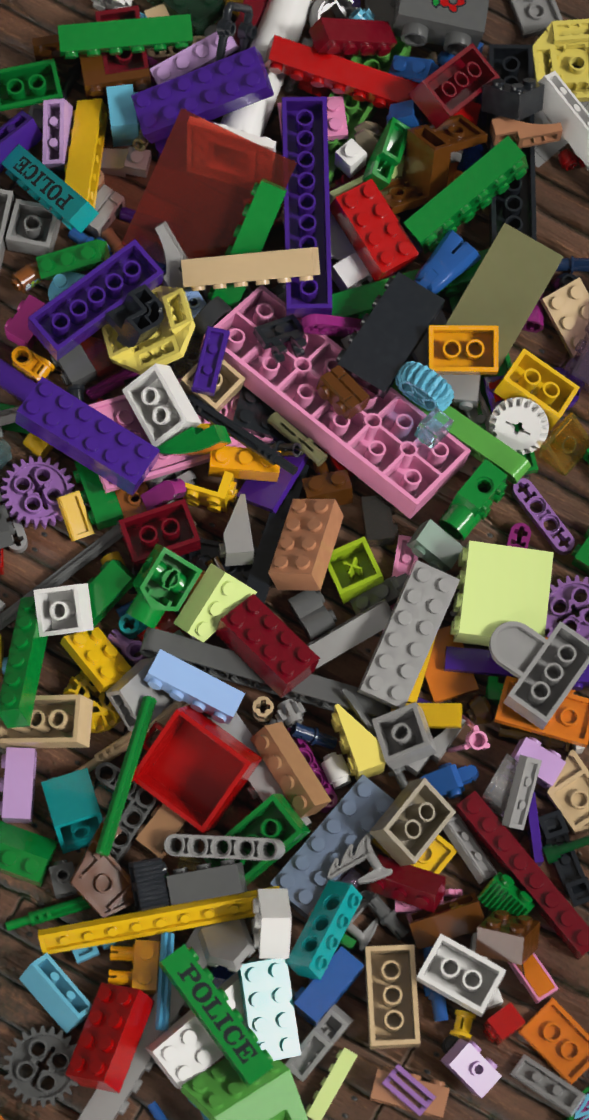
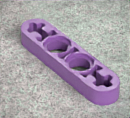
M521 478L517 484L513 485V497L554 551L560 555L569 554L575 544L573 536L532 482ZM519 486L522 488L527 487L526 494L530 498L527 503L525 502L527 499L525 493L518 492ZM534 502L540 503L543 510L539 513H534L531 511L530 505ZM547 520L554 521L556 529L553 531L546 530L544 522ZM559 531H561L559 535L561 540L569 541L567 545L568 548H566L565 546H559L560 539L556 535Z

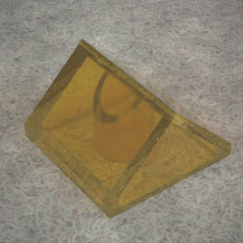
M570 412L541 444L538 453L539 457L563 476H566L583 458L586 449L589 448V436L574 413Z

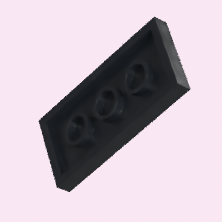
M243 385L232 421L253 435L263 438L268 437L273 439V441L280 440L285 443H291L272 425L267 423L269 417L276 411Z

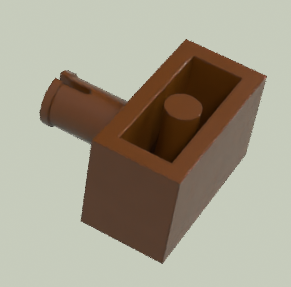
M327 460L321 466H317L315 462H312L316 476L302 479L304 499H336L339 506L353 503L352 485L347 469L330 473Z

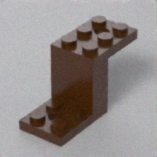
M58 34L32 38L36 62L54 58L55 65H69L80 61L86 100L102 98L104 103L108 104L106 87L133 84L134 92H141L151 88L149 68L105 75L102 53L97 57H88L87 54H80L78 58L66 59L65 56H60Z
M461 114L451 117L437 129L432 123L408 129L402 176L391 179L390 184L380 191L393 213L397 215L428 203L447 187L451 152H458L465 148L486 143L488 134Z

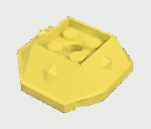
M589 19L552 21L546 28V31L533 45L535 80L539 82L545 75L556 71L580 102L589 101Z
M159 286L152 290L164 306V317L160 328L142 343L128 348L117 341L119 334L109 323L101 328L109 358L114 364L141 375L155 363L167 365L184 357L185 352L188 351L189 342L195 329V322L186 293L181 287Z

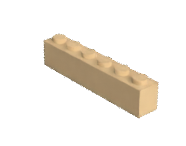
M318 247L181 260L183 287H191V291L205 290L206 285H213V289L226 288L228 283H234V287L248 286L249 281H256V285L270 284L269 280L277 279L278 283L291 282L292 277H299L300 281L313 280L314 275H320Z

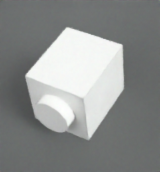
M352 138L335 152V165L349 179L366 165L367 152Z

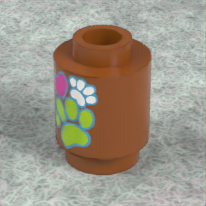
M37 262L28 263L11 275L13 279L11 284L17 292L26 293L42 282Z

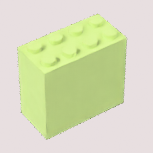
M469 541L467 546L462 548V553L460 552L458 558V566L462 567L459 575H457V578L460 579L456 588L459 589V593H457V597L454 598L453 612H456L450 628V634L454 635L453 642L489 647V641L495 629L501 624L510 621L521 622L545 638L554 552Z

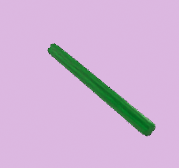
M144 696L96 848V853L101 856H109L157 702L152 696Z

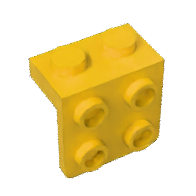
M227 471L224 472L218 492L185 482L186 494L183 499L185 498L186 503L192 506H199L200 504L206 506L212 512L220 513L222 511L227 513L230 502L234 503L238 489H236L237 482H234V474Z

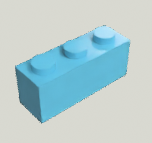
M48 953L32 962L19 978L66 1034L83 1023L88 1017L92 1004Z

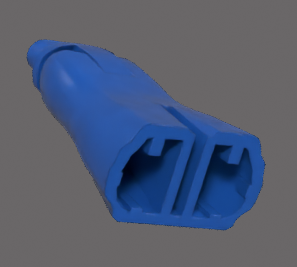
M449 229L434 252L417 272L414 281L437 294L455 278L480 261L481 256L475 248L466 241L464 242L456 232Z

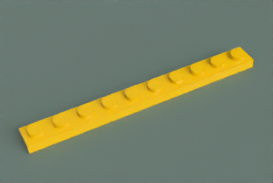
M274 886V887L263 888V889H280V888H279V886ZM258 890L38 930V939L43 955L45 953L54 954L157 935L164 932L254 917L253 899H258Z

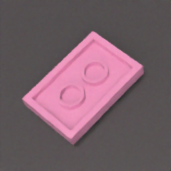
M343 96L327 97L328 141L348 139ZM281 102V103H277V107H278L280 131H281V138H282V111H281L282 102Z

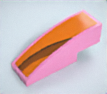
M535 953L522 965L508 962L520 983L524 984L536 1004L559 989Z

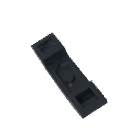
M560 810L538 817L545 845L551 843L558 846L571 841L568 835L569 830ZM575 850L562 854L561 858H558V861L553 863V866L573 908L588 903L589 879L584 875Z

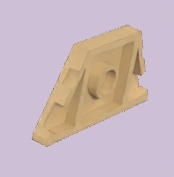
M572 749L565 760L566 763L557 780L549 788L546 795L555 808L561 811L566 824L574 834L589 832V770L575 750Z

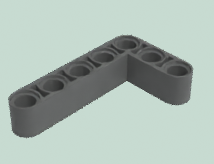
M109 762L99 764L95 770L98 784L109 792L114 793L121 769ZM105 770L113 773V776L108 780L100 777L101 773ZM136 782L131 783L133 788L129 791L126 800L129 805L119 822V827L122 829L119 835L126 836L127 841L123 845H117L113 842L110 855L114 857V860L119 865L136 840L138 829L147 823L153 810L158 805V799ZM145 795L153 797V801L149 805L142 804L140 800ZM131 815L140 817V821L136 825L129 824L127 820Z

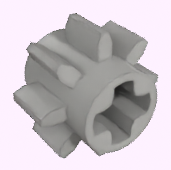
M287 699L277 706L278 714L275 717L284 726L289 728L295 722H303V713L306 711L301 702L297 703L293 699Z

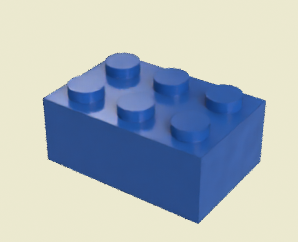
M341 946L338 951H335L321 980L309 978L310 984L305 989L302 986L294 995V1011L315 1028L329 1009L340 1000L363 972L364 964Z

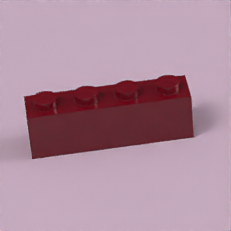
M320 17L308 30L317 53L376 55L383 57L388 55L397 44L389 21Z

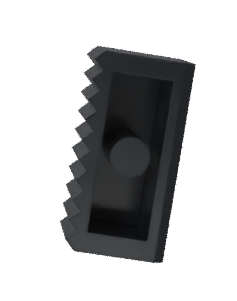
M161 857L128 862L136 911L169 906V889L164 878L167 875V867Z

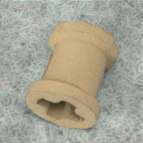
M258 697L253 702V717L258 722H267L273 717V702L268 697ZM261 706H266L265 713H260Z

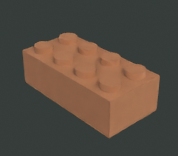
M336 499L292 500L268 572L277 590L321 591L344 517Z

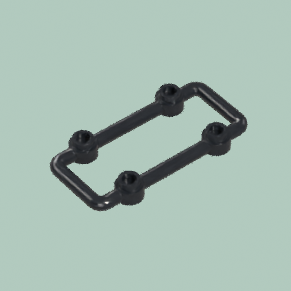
M228 2L225 5L223 16L217 24L219 39L215 62L224 59L227 40L235 34L236 25L231 21L232 11L244 13L243 22H241L238 28V37L240 39L238 53L246 50L248 42L256 37L257 28L252 24L253 9L250 5L238 2ZM220 116L210 121L221 123L223 116Z

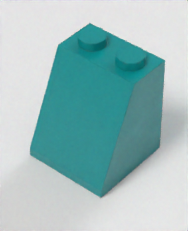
M88 769L75 770L72 773L41 782L63 854L89 846L103 818Z

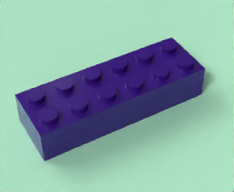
M254 46L133 94L131 97L143 136L152 144L187 130V122L190 116L201 117L210 121L274 96V92L262 55Z
M134 239L29 316L28 328L54 359L58 361L108 324L104 319L106 313L124 304L129 292L144 284L152 291L163 283L164 272Z
M41 377L16 411V424L99 476H102L131 496L134 495L158 460L160 449L44 377Z

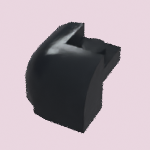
M144 284L129 292L124 304L106 313L104 319L119 334L117 341L123 346L130 348L149 339L160 328L164 317V306Z

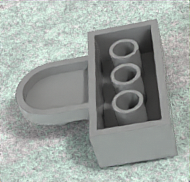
M510 621L498 626L489 641V650L494 661L519 679L503 703L543 730L589 665V641L561 621L548 639L521 622Z

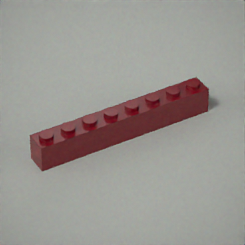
M476 791L472 792L456 805V814L460 815L466 826L506 874L514 880L516 886L521 891H526L531 895L533 902L536 904L535 909L578 960L589 952V926L509 830L502 825V822Z

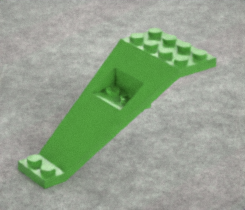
M226 1058L184 1083L181 1088V1092L209 1120H308L291 1071L281 1060H274L272 1062L274 1068L248 1088Z

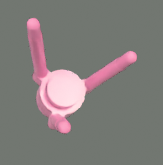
M462 715L471 731L466 736L465 744L448 748L447 752L451 753L469 748L476 750H486L489 748L490 744L487 743L486 734L479 731L478 725H475L465 715Z

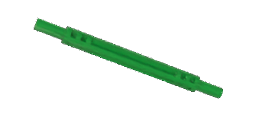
M81 896L28 912V915L6 921L5 924L7 931L30 924L35 926L92 907Z

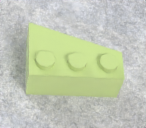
M211 563L174 621V624L191 636L205 642L216 632L221 618L253 593L256 594L257 591Z

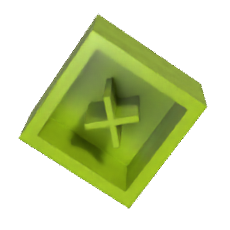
M365 536L333 550L327 570L343 604L385 582Z

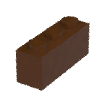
M475 892L438 904L434 913L422 909L406 914L417 950L433 947L440 934L454 941L461 935L477 933L478 926L485 920Z

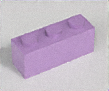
M65 99L43 100L42 164L52 172L65 171V165L68 163L67 149L71 144L70 130L73 128V106Z
M6 747V754H2L1 768L5 769L4 778H0V792H3V801H0V816H2L1 818L5 823H33L37 763L35 748Z

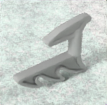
M367 833L357 846L354 856L352 855L353 845L350 844L340 866L339 859L335 858L330 867L328 879L335 878L366 859L373 868V871L359 878L358 884H366L391 875L393 870L382 866L370 844V834Z
M367 890L359 892L365 899L361 900L346 929L358 940L360 951H363L368 945L379 923L378 918L374 919L364 932L353 924L366 909V904L377 895Z

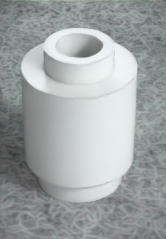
M333 752L323 757L324 761L321 763V767L329 784L333 785L334 789L342 788L352 782L350 779L351 773L342 754L337 755L336 752Z

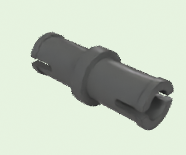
M378 894L366 904L378 916L381 925H385L398 941L409 933L410 930L396 916V911L394 909L391 910Z

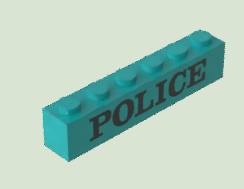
M20 144L1 163L7 169L5 174L14 182L16 181L24 191L29 188L27 193L36 201L40 198L38 202L46 210L52 208L50 213L58 220L63 218L61 222L70 230L75 228L82 233L99 214L88 201Z

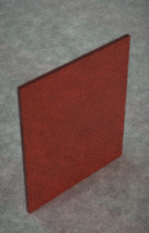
M181 108L121 244L125 247L136 239L153 260L166 265L164 249L155 230L158 224L166 221L188 259L225 256L229 245L234 246L237 239L233 237L237 225H242L245 220L242 213L246 204H251L254 196L251 195L255 182L260 183L262 179L286 188L297 162Z

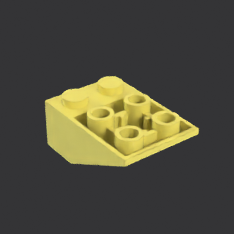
M336 704L334 713L331 714V723L334 732H339L340 734L339 746L342 754H347L348 756L347 766L351 777L355 776L356 781H358L362 775L370 778L384 773L386 762L379 741L339 704Z

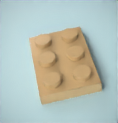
M579 277L540 299L571 359L589 350V293Z

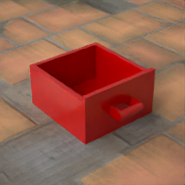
M188 705L177 708L165 726L158 721L154 722L143 744V748L148 752L137 766L132 782H136L200 832L205 833L216 827L263 758L204 714L193 710ZM156 729H158L161 733L151 746L148 741Z

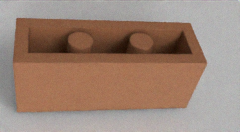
M383 1066L382 1070L377 1069L369 1100L413 1112L382 1085V1082L394 1068ZM409 1073L436 1096L422 1115L441 1120L444 1115L450 1088L445 1087V1083L442 1081L431 1079L429 1083L421 1081V1076ZM396 1074V1076H398L420 1097H422L425 1101L428 1100V1098L421 1091H419L413 1084H411L405 1077ZM393 1079L389 1082L419 1109L422 1107L417 1100Z

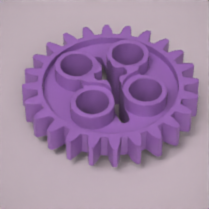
M30 456L28 463L20 459V467L12 464V471H6L7 478L2 479L1 484L4 486L0 488V493L4 494L1 496V502H6L7 510L11 509L9 513L10 518L15 515L17 516V524L24 520L26 528L30 523H33L34 529H37L38 524H42V527L46 529L47 522H50L54 527L56 519L61 522L63 521L58 502L50 500L48 496L55 495L60 497L72 493L75 484L69 483L72 478L71 475L64 476L66 468L58 469L59 462L50 465L51 458H48L44 463L41 456L38 457L37 462H34ZM43 475L46 476L48 480L40 481L37 477ZM27 476H31V477H32L33 483H32V481L30 480V478H28ZM23 484L28 489L24 491L19 490L17 485ZM35 504L38 507V509L31 510L27 507V505Z
M576 575L574 581H571L570 577L566 576V583L557 579L558 587L550 584L552 592L549 593L545 632H550L547 634V638H549L559 624L557 620L566 618L562 623L565 625L575 624L577 626L575 632L589 641V622L585 620L586 615L589 614V607L585 608L589 605L588 577L586 576L583 582L580 581L578 575ZM578 593L587 595V599L584 602H577L574 598ZM563 603L566 605V609L562 613H557L554 611L555 605ZM573 609L579 611V617L572 615Z

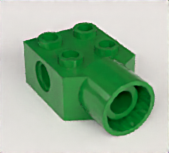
M485 459L457 492L447 511L438 520L442 529L454 539L464 541L481 519L484 520L488 516L493 502L498 503L505 494L504 490L507 487L506 480L508 475Z
M156 543L132 583L137 591V595L126 613L148 627L156 628L165 611H179L203 570Z

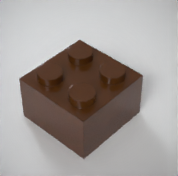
M505 910L494 911L477 928L475 953L480 956L522 965L538 949L540 921L533 920L532 917L527 915H511Z

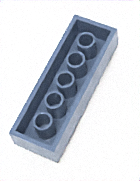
M362 775L272 880L270 887L279 886L280 889H288L290 906L307 919L329 881L328 873L335 858L339 859L340 866L350 844L353 845L352 855L354 856L360 841L369 833L394 802V799L366 776ZM370 834V844H371V843H372V840H373L374 838H373V836ZM347 871L331 880L340 881Z

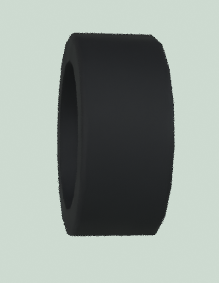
M220 297L213 298L194 318L195 329L193 332L203 340L207 326L214 327L231 312L232 308Z

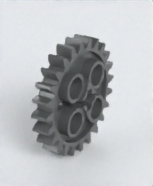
M41 1026L40 1033H37L34 1027H32L31 1035L29 1036L23 1031V1040L20 1041L14 1038L17 1046H8L12 1055L4 1056V1059L10 1062L9 1065L3 1066L4 1070L10 1071L9 1074L4 1076V1079L12 1080L8 1089L17 1088L14 1096L17 1098L23 1094L22 1102L24 1104L29 1099H32V1107H35L38 1101L41 1102L42 1108L46 1107L47 1101H50L54 1107L56 1105V1098L65 1102L63 1094L67 1093L72 1096L73 1093L70 1087H79L78 1083L65 1075L77 1044L70 1046L69 1044L73 1038L69 1036L63 1039V1030L56 1035L53 1026L49 1033L46 1032L44 1026ZM41 1043L45 1045L43 1055H33L32 1049L36 1044ZM52 1047H55L54 1053L50 1056V1058L47 1061V1065L49 1067L48 1071L43 1070L38 1078L37 1084L34 1087H32L31 1084L33 1080L40 1072L38 1064L45 1063L50 1049ZM59 1055L67 1058V1063L62 1068L54 1066V1059ZM31 1066L33 1068V1073L29 1078H22L20 1076L22 1067ZM47 1077L53 1078L55 1082L54 1087L50 1090H43L41 1086L42 1081Z

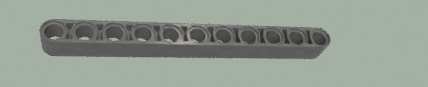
M148 628L145 631L140 653L147 658H156L161 649L213 677L278 695L234 651L155 628ZM314 674L309 675L284 696L288 699L333 712L335 705L339 704L352 717L359 719L341 693L342 689H346L355 695L371 720L391 712V707L358 693V687Z

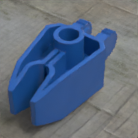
M446 763L439 766V770L423 775L421 778H426L443 798L449 797V799L461 796L462 792L465 791L463 785L472 783V781L479 778V771L472 764L457 769L456 764Z

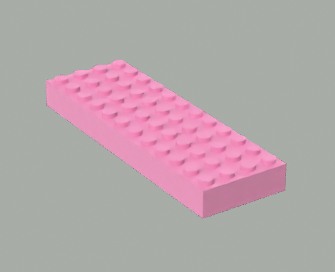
M260 285L214 326L215 328L230 331L224 360L246 378L243 385L411 519L464 466L471 450L392 387L383 399L361 386L370 396L367 407L348 421L342 415H338L327 399L324 400L319 396L316 387L320 377L337 366L338 362H336V359L344 349L326 335L304 333L303 338L307 341V346L302 348L305 350V353L296 357L292 350L291 342H285L283 344L288 349L286 353H283L285 361L276 363L272 356L271 348L264 350L253 334L254 327L286 317V303L266 287Z

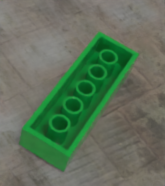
M509 136L505 137L404 222L407 233L425 254L428 251L433 252L449 229L457 232L459 225L472 220L477 210L486 208L492 202V198L495 195L504 193L513 180H519L527 173L526 155Z

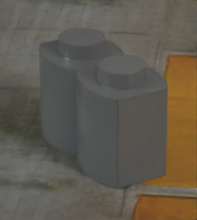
M304 590L288 599V606L311 642L335 628L337 618L331 609L327 611L323 605L325 599L320 591Z

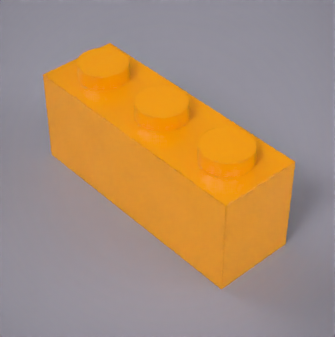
M224 446L210 452L208 476L223 477L224 472L227 471L233 473L234 478L277 482L280 466L277 464L272 465L249 448Z

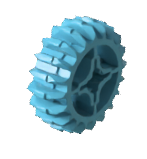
M415 361L406 362L395 377V383L398 389L402 391V394L427 411L442 413L452 403L454 391L451 389V385L447 383L446 379L441 377V374H437L434 370L428 368L427 365L424 366Z

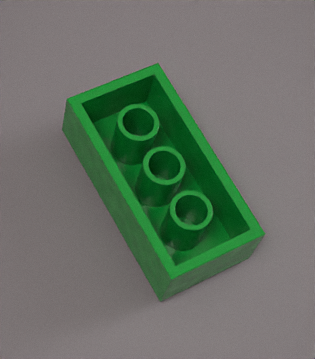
M272 794L224 836L277 838L284 843L286 853L311 831L282 794ZM226 841L221 843V850L224 854L228 851ZM246 842L244 851L246 854H250L252 847L249 842ZM269 843L267 852L271 856L275 853V846ZM203 858L207 863H211V868L220 866V861L229 860L223 858ZM234 859L235 863L242 862L246 886L277 861Z

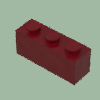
M378 855L377 858L382 866L392 869L393 873L383 879L367 883L366 890L434 913L445 894L446 876L412 865L399 866L394 859ZM372 867L369 869V871L367 872V874H368L369 872L373 871V868H372Z

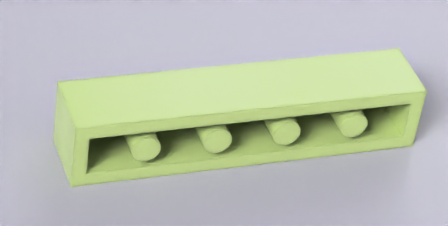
M345 1047L343 1051L339 1050L336 1055L338 1060L335 1064L332 1063L328 1069L330 1072L329 1076L323 1078L320 1084L322 1085L321 1090L315 1092L313 1104H309L305 1110L307 1118L310 1120L323 1119L358 1056L357 1054Z

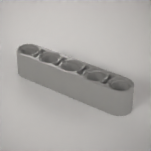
M386 599L379 601L306 644L320 657L316 669L383 630L392 612Z
M172 834L164 842V849L169 855L182 857L269 861L278 860L285 853L284 843L277 838ZM177 839L182 842L180 851H177L175 848V841ZM200 840H203L205 843L203 852H200L198 849V842ZM223 841H226L228 844V851L225 854L221 850V843ZM246 842L251 844L252 850L250 854H246L244 851ZM269 843L275 846V853L272 856L267 852Z

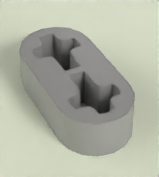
M15 515L11 517L14 520V531L18 539L22 541L20 546L17 547L14 544L8 546V548L13 553H22L28 547V540L22 523H16L17 516Z

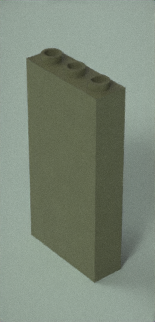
M504 223L446 325L499 326V370L564 256Z

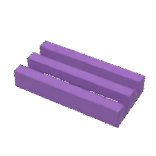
M399 1064L382 1082V1085L419 1117L436 1098ZM399 1072L419 1091H421L428 1098V1100L425 1101L422 1097H420L414 1090H412L406 1083H404L398 1076H396V1074ZM393 1079L417 1100L422 1107L419 1109L389 1082Z

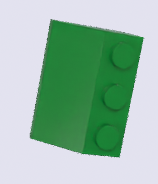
M54 58L0 69V112L43 103V100L63 99Z
M0 821V873L42 887L59 842Z

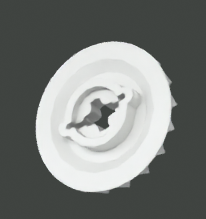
M514 397L502 401L495 407L489 420V431L494 437L519 454L525 455L526 453H533L545 442L549 431V422L544 410L537 403L527 398ZM518 422H521L522 428L525 430L520 429L519 432L515 431V426L512 424L517 425Z

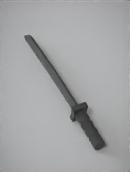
M342 689V695L366 730L378 740L373 722L358 699L348 690ZM388 765L391 770L388 772L389 777H395L402 791L408 784L402 772L406 768L403 766L393 770Z

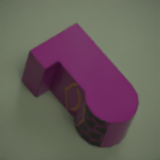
M180 478L162 481L140 495L147 511L166 505L174 499L184 497L186 494L185 482Z

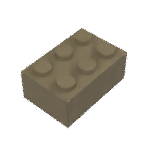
M426 778L412 780L369 833L399 866L412 865L419 860L456 811Z

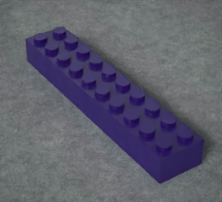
M282 97L283 187L288 189L283 199L285 250L318 247L320 275H314L313 280L300 281L299 277H292L291 282L285 283L286 316L294 314L296 318H303L310 314L332 315L327 97Z

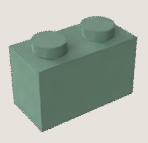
M431 519L420 524L407 543V546L412 549L414 555L423 558L429 563V566L442 572H446L454 566L463 548L460 543Z

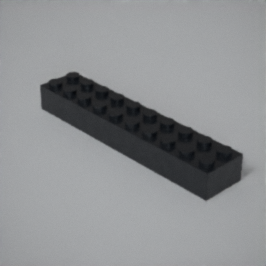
M489 44L487 61L500 76L499 79H503L505 83L509 84L519 83L525 78L533 79V45ZM488 113V152L496 146L493 145L490 125L491 120L498 117V115ZM534 114L519 121L534 124ZM535 146L521 148V151L526 155L527 173L521 179L513 180L509 184V188L504 193L495 195L489 204L490 247L504 223L537 241Z

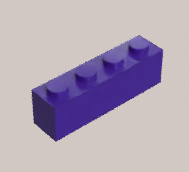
M24 111L19 112L0 127V173L5 168L1 163L18 144L28 151L43 139V135L35 120Z

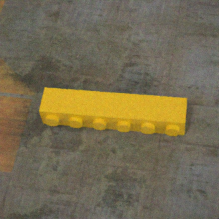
M102 98L77 101L76 110L73 111L74 124L70 130L71 144L67 149L68 163L65 165V183L94 208L109 111Z

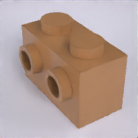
M165 804L162 806L158 805L151 814L152 819L147 825L143 824L136 833L138 845L154 857H161V859L167 854L164 849L165 839L172 834H183L190 825V823Z

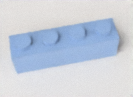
M161 649L144 679L151 688L163 690L169 693L172 699L184 701L190 704L193 710L205 712L211 715L212 719L216 722L228 725L245 695L242 691Z

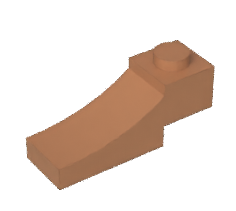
M502 116L492 119L490 125L493 145H497L505 137L509 136L520 149L560 141L563 131L561 122L554 124H532Z

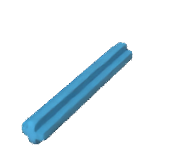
M164 932L161 934L160 961L173 953L174 933ZM160 966L155 1029L167 1031L169 1028L171 982Z

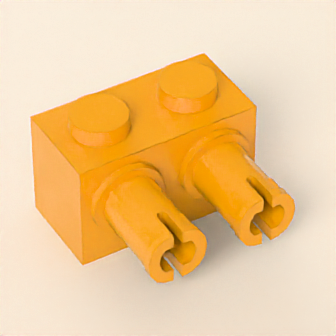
M135 940L133 947L111 945L110 961H132L133 969L131 971L109 969L108 984L130 986L131 988L140 989L145 994H155L158 990L160 941Z

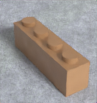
M282 722L265 725L250 738L300 818L317 814L331 802L330 797Z

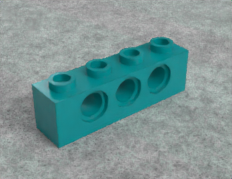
M329 880L286 961L298 976L321 980L363 898L351 883Z

